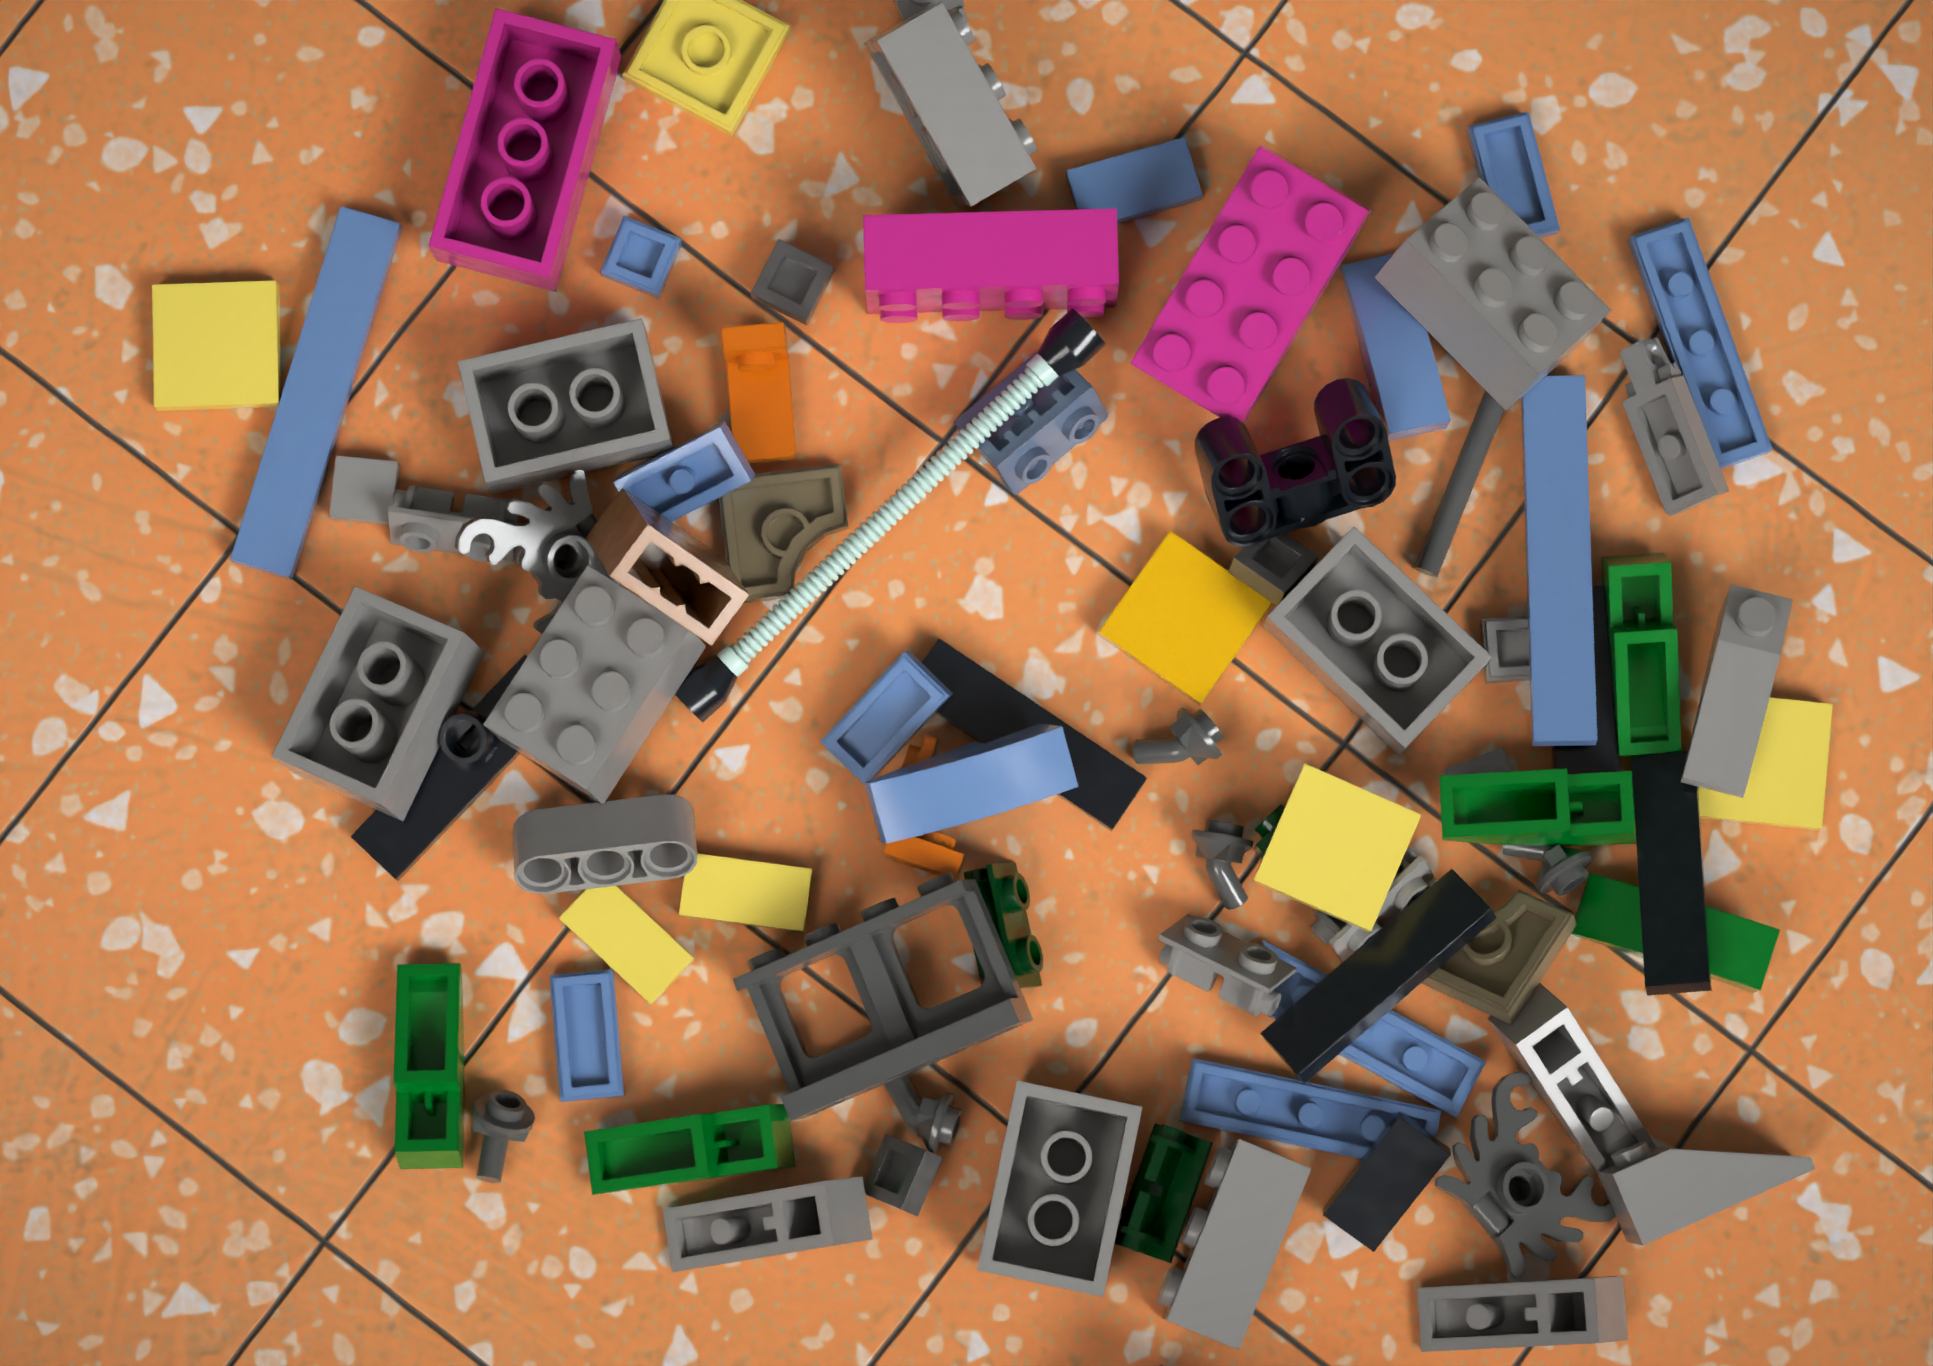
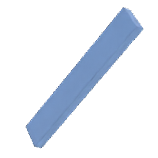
M340 206L230 560L235 564L293 580L402 231V226L398 222Z
M1585 375L1545 376L1521 398L1532 746H1590L1597 743Z

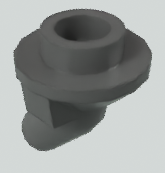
M1182 707L1178 710L1177 721L1169 727L1175 738L1137 739L1133 745V756L1137 764L1176 763L1191 757L1199 765L1208 758L1218 759L1222 756L1216 744L1224 736L1203 710L1199 709L1191 715Z
M1207 820L1205 831L1192 830L1191 837L1197 844L1196 856L1206 859L1208 876L1225 908L1228 910L1235 909L1244 904L1248 896L1231 863H1242L1244 853L1253 848L1254 841L1242 838L1243 826Z
M1559 844L1556 846L1503 845L1504 855L1542 861L1536 886L1541 893L1554 890L1558 896H1562L1576 889L1589 877V873L1585 868L1591 863L1593 857L1588 851L1565 848Z
M908 1075L884 1084L902 1118L908 1125L917 1129L918 1136L922 1138L929 1152L933 1154L938 1153L942 1143L950 1146L953 1144L962 1117V1109L953 1107V1093L947 1091L934 1099L923 1097L921 1101Z
M496 1090L492 1093L481 1095L476 1098L472 1109V1131L484 1134L476 1178L481 1181L490 1183L501 1182L509 1140L525 1142L535 1120L533 1110L526 1104L525 1100L520 1095L507 1090Z

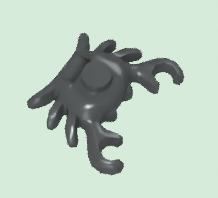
M575 470L570 478L569 491L571 502L568 503L558 491L548 484L540 483L537 486V491L548 505L546 509H541L528 501L511 499L507 502L505 508L512 514L526 517V520L521 524H510L489 517H475L463 524L456 536L455 548L464 555L470 552L471 542L475 536L487 534L491 540V546L485 556L487 562L493 565L499 563L512 548L520 546L519 566L532 574L539 585L538 593L545 599L556 598L558 601L556 608L551 613L533 623V628L543 634L587 565L622 586L618 581L609 576L586 540V536L597 523V520L592 514L594 510L590 503L586 476L583 470Z
M1515 1072L1501 1077L1493 1087L1491 1098L1494 1122L1493 1138L1489 1140L1488 1121L1485 1115H1476L1471 1120L1470 1130L1473 1155L1465 1144L1458 1142L1453 1145L1452 1152L1455 1164L1464 1176L1466 1183L1458 1178L1446 1175L1435 1179V1186L1458 1199L1491 1236L1513 1278H1522L1525 1273L1524 1256L1519 1243L1531 1255L1544 1261L1553 1262L1557 1257L1555 1251L1540 1237L1541 1235L1557 1242L1577 1243L1583 1239L1584 1234L1580 1229L1561 1225V1219L1572 1217L1589 1222L1611 1221L1616 1217L1609 1198L1603 1206H1598L1593 1202L1591 1188L1595 1182L1592 1176H1582L1571 1192L1564 1196L1560 1192L1562 1181L1560 1173L1547 1170L1539 1160L1537 1146L1533 1143L1522 1145L1517 1142L1516 1136L1518 1131L1538 1116L1537 1111L1532 1107L1525 1108L1522 1111L1517 1110L1510 1101V1094L1515 1087H1528L1532 1082L1529 1074Z

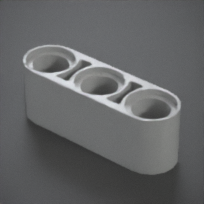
M662 794L605 801L604 804L595 802L526 812L518 817L513 824L514 879L518 886L525 891L535 894H550L682 877L691 872L697 864L694 809L691 803L683 797Z

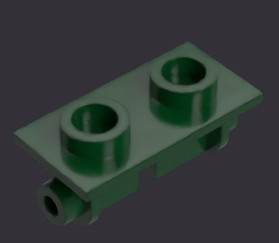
M1016 863L988 864L986 868L964 872L965 880L975 879L1020 988L1042 986L1040 971L1043 968L1042 949L1037 938L1031 935L1026 912L1030 905V893L1024 877L1018 873ZM974 949L980 984L982 985L985 975Z
M1154 1124L1122 1215L1114 1244L1172 1263L1213 1145L1212 1142L1186 1134L1184 1131L1164 1124Z

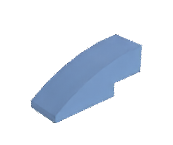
M1393 254L1341 265V272L1369 387L1372 386L1378 413L1386 428L1389 442L1446 429L1451 421L1427 330L1375 279V276Z
M1040 723L988 743L972 742L864 782L881 843H891L962 825L1079 787L1063 727Z

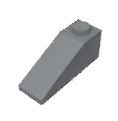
M1733 584L1730 585L1717 620L1681 778L1682 783L1743 798L1776 675L1793 599Z
M1540 982L1512 1025L1494 1016L1487 1018L1523 1073L1529 1074L1532 1079V1086L1597 1175L1598 1171L1614 1165L1611 1155L1625 1147L1642 1141H1647L1650 1149L1657 1147L1568 1007Z
M1642 1141L1613 1153L1611 1157L1614 1165L1598 1171V1175L1628 1243L1645 1245L1815 1170V1167L1810 1157L1653 1147L1650 1149L1647 1141Z
M863 1176L820 1181L663 1209L672 1272L872 1239Z
M1623 1276L1417 1288L1421 1352L1593 1344L1628 1340Z

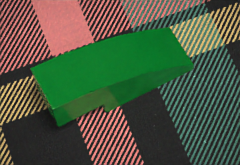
M1664 553L1601 557L1618 755L1682 752L1678 633L1676 626L1673 624L1671 561Z
M1566 768L1439 776L1442 839L1444 841L1556 846L1558 844L1560 846L1636 844L1632 771L1568 774Z
M1589 874L1575 915L1577 925L1571 935L1643 958L1639 886ZM1706 906L1711 979L1752 993L1760 991L1780 929Z
M460 963L397 965L393 1079L396 1089L394 1152L400 1169L464 1168V1021L462 967Z
M768 1104L716 1113L696 1114L584 1132L592 1195L796 1167L790 1120L784 1104Z

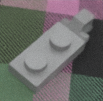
M1659 339L1641 340L1620 350L1619 352L1631 380L1630 383L1625 385L1628 398L1623 400L1622 403L1666 514L1668 513L1669 516L1683 513L1729 492L1684 375L1681 376V371L1675 362L1670 363Z

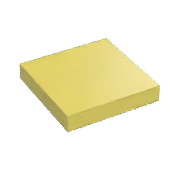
M664 0L622 76L625 81L732 137L791 31L790 25L743 0Z
M276 280L152 285L154 408L157 411L278 407L281 398L280 294L279 284Z
M1770 697L1743 798L1698 787L1700 818L1809 830L1822 829L1833 704Z
M1304 763L1253 882L1370 933L1421 818V814Z

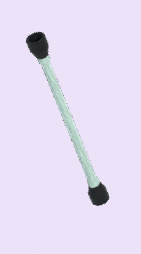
M1071 308L1049 329L1038 353L1026 364L1028 368L1024 370L1025 374H1019V380L1014 379V385L1009 384L1007 391L1002 390V396L997 395L995 397L996 402L991 401L989 403L990 407L985 406L983 408L984 413L979 412L977 414L979 418L974 417L972 424H966L967 429L962 428L960 430L961 435H954L955 440L950 439L948 441L949 446L944 445L942 447L943 451H937V457H931L932 462L927 461L925 468H919L920 473L915 472L913 474L914 479L909 478L907 480L908 484L903 483L901 485L902 490L897 489L895 491L897 495L892 494L889 497L890 501H884L885 506L880 505L878 512H872L873 517L868 516L866 518L867 523L862 522L860 524L861 529L855 528V534L850 533L848 535L849 540L845 538L843 545H837V551L835 549L831 551L832 556L827 555L825 557L826 561H820V567L815 566L813 568L814 573L810 571L807 574L808 578L803 577L802 584L798 582L796 589L791 588V594L786 593L784 595L785 600L780 599L778 601L779 605L775 604L772 606L773 611L768 610L766 612L767 617L763 615L760 618L761 622H755V628L751 626L749 628L750 632L743 634L744 638L740 637L737 639L738 644L733 643L731 646L727 644L717 655L694 664L675 694L681 702L704 723L727 701L737 678L749 668L747 663L751 661L750 657L755 658L757 656L756 651L761 652L763 650L761 646L766 647L768 640L773 641V635L778 636L780 629H786L785 624L790 625L792 623L791 618L796 619L798 617L796 613H803V607H809L808 602L813 603L815 596H821L820 591L825 592L827 590L826 585L831 586L833 584L832 580L837 581L839 579L838 574L843 575L845 573L843 569L848 570L850 563H856L855 558L860 559L862 552L867 553V547L872 548L874 546L873 541L878 542L880 540L878 536H885V530H891L890 525L895 526L897 519H903L902 514L907 515L909 513L908 508L913 509L915 507L914 503L919 504L921 502L920 497L925 498L927 496L926 491L930 493L932 486H938V480L942 482L944 475H950L949 470L954 471L956 469L955 464L960 465L962 463L961 459H967V453L972 454L974 452L973 447L977 449L979 442H985L984 437L989 438L991 436L990 431L995 432L997 430L996 426L1001 427L1003 425L1002 420L1007 421L1009 419L1008 414L1010 416L1014 415V409L1019 410L1020 403L1024 405L1026 398L1031 399V393L1036 394L1038 392L1037 387L1042 388L1044 385L1048 387L1059 376L1083 367L1106 345L1099 334L1077 311Z

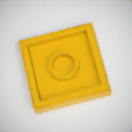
M1169 531L1098 631V635L1201 706L1268 611L1272 602L1228 573V570L1178 535Z

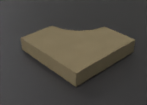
M841 464L755 474L750 482L719 497L726 563L749 593L744 603L784 599L786 593L790 595V589L795 588L796 572L807 551L825 536L849 529Z
M1521 890L1503 907L1493 911L1496 919L1425 979L1422 984L1512 1025L1577 925L1573 913Z

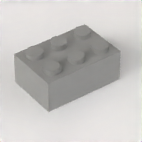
M943 2L923 8L868 40L864 45L954 203L958 206L971 207L1037 169L1029 156L1037 151V147L1023 122L1019 118L1014 121L1008 119L998 100L1004 98L1006 93L994 70L988 63L983 66L978 65L967 45L974 42L975 38L963 15L957 8L951 11L947 10Z
M1480 177L1410 235L1375 276V279L1506 411L1578 348L1611 311Z
M642 318L458 361L485 483L492 494L572 476L575 470H583L586 473L654 457L674 447L648 333Z
M1355 526L1272 610L1263 624V627L1398 755L1422 733L1492 658L1483 647Z
M587 565L483 725L502 742L601 804H604L706 648V645L698 636L653 605Z
M355 586L272 757L300 777L404 821L440 746L439 735L441 727L448 718L455 715L485 651L464 632Z
M1017 1080L977 1270L1103 1297L1142 1107Z
M1241 1139L1234 1141L1230 1150L1223 1147L1217 1149L1204 1184L1214 1188L1206 1210L1194 1207L1180 1243L1191 1247L1182 1270L1175 1267L1169 1268L1156 1301L1167 1307L1162 1319L1239 1350L1311 1168Z

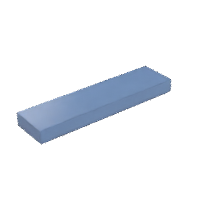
M1689 217L1631 236L1628 239V244L1671 363L1675 362L1681 371V376L1684 375L1720 468L1724 469L1770 453L1773 450Z
M1263 940L1260 945L1270 948L1279 959L1297 967L1296 972L1274 989L1281 993V1001L1274 1014L1268 1017L1276 1020L1327 975ZM1389 1010L1338 1054L1453 1118L1458 1116L1486 1061L1392 1010Z
M1193 1058L1179 1121L1362 1159L1399 1111L1436 1137L1441 1110L1309 1082L1304 1084L1299 1080Z

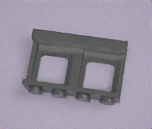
M953 873L934 878L917 887L920 898L902 906L898 905L896 898L870 906L860 912L863 923L844 931L841 930L839 923L815 930L804 936L807 947L787 956L782 947L758 955L747 961L750 972L733 979L737 991L748 990L790 1092L781 1097L790 1121L810 1117L1033 1021L1031 1012L975 879L955 881ZM951 905L960 913L984 971L985 979L979 988L928 1009L923 1007L917 999L894 943L893 935L899 926ZM832 955H839L846 961L869 1017L871 1029L868 1035L822 1056L812 1057L805 1050L781 991V982L785 976Z

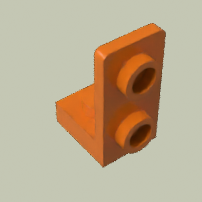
M784 322L721 327L723 354L727 365L731 429L735 440L748 462L794 458L796 456L788 342Z
M926 734L921 748L910 744L901 769L934 757L939 744L938 738ZM938 832L887 843L884 850V856L887 859L938 877L953 873L955 881L958 879L964 862V854L953 850L956 840Z

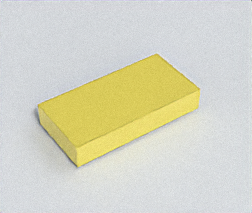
M697 853L696 866L691 872L684 875L679 915L805 933L813 869Z
M617 886L585 889L559 917L570 930L651 1005L695 960Z

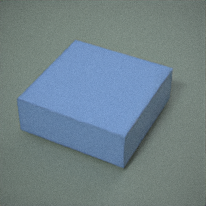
M623 216L600 271L601 276L659 299L681 248L682 240L677 236Z

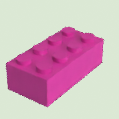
M495 8L428 245L437 261L534 287L557 291L622 58L616 39Z
M1260 145L1130 364L1220 418H1236L1245 424L1373 210L1271 148Z
M1117 208L863 215L865 294L868 314H880V321L913 322L918 319L917 313L942 312L943 319L947 321H972L980 318V311L1005 310V318L1029 320L1042 317V309H1067L1068 312L1071 308L1077 311L1083 318H1094L1103 316L1105 314L1104 308L1116 307L1119 287Z

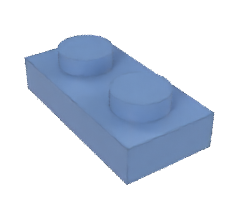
M723 421L619 475L613 483L618 492L624 488L672 522L750 482L755 473L726 422Z

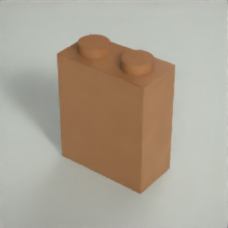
M624 488L619 491L586 536L587 542L610 577L711 646L749 596L747 590L722 556Z

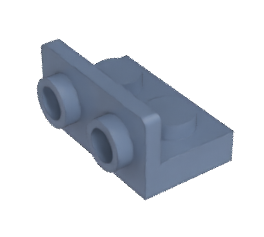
M1038 351L954 421L959 432L962 428L967 429L966 424H972L974 417L979 418L977 414L979 412L984 413L983 408L985 406L990 407L989 403L991 401L996 402L995 397L997 395L1002 396L1001 391H1007L1009 384L1014 385L1013 380H1019V374H1025L1024 370L1028 368L1026 364ZM1076 369L1059 376L1048 387L1045 385L1042 388L1037 387L1038 392L1036 394L1031 393V399L1026 398L1024 405L1019 404V410L1014 409V415L1010 416L1008 414L1009 419L1007 421L1002 420L1003 425L1001 427L996 426L997 430L995 432L990 431L991 436L989 438L984 437V443L979 442V447L976 450L998 472L1005 486L1014 495L1020 493L1029 484L1041 480L1048 473L1051 466L1075 445L1091 438L1099 425L1108 417V413L1093 386Z

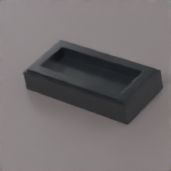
M1399 1111L1324 1206L1323 1216L1374 1252L1451 1155L1450 1148Z

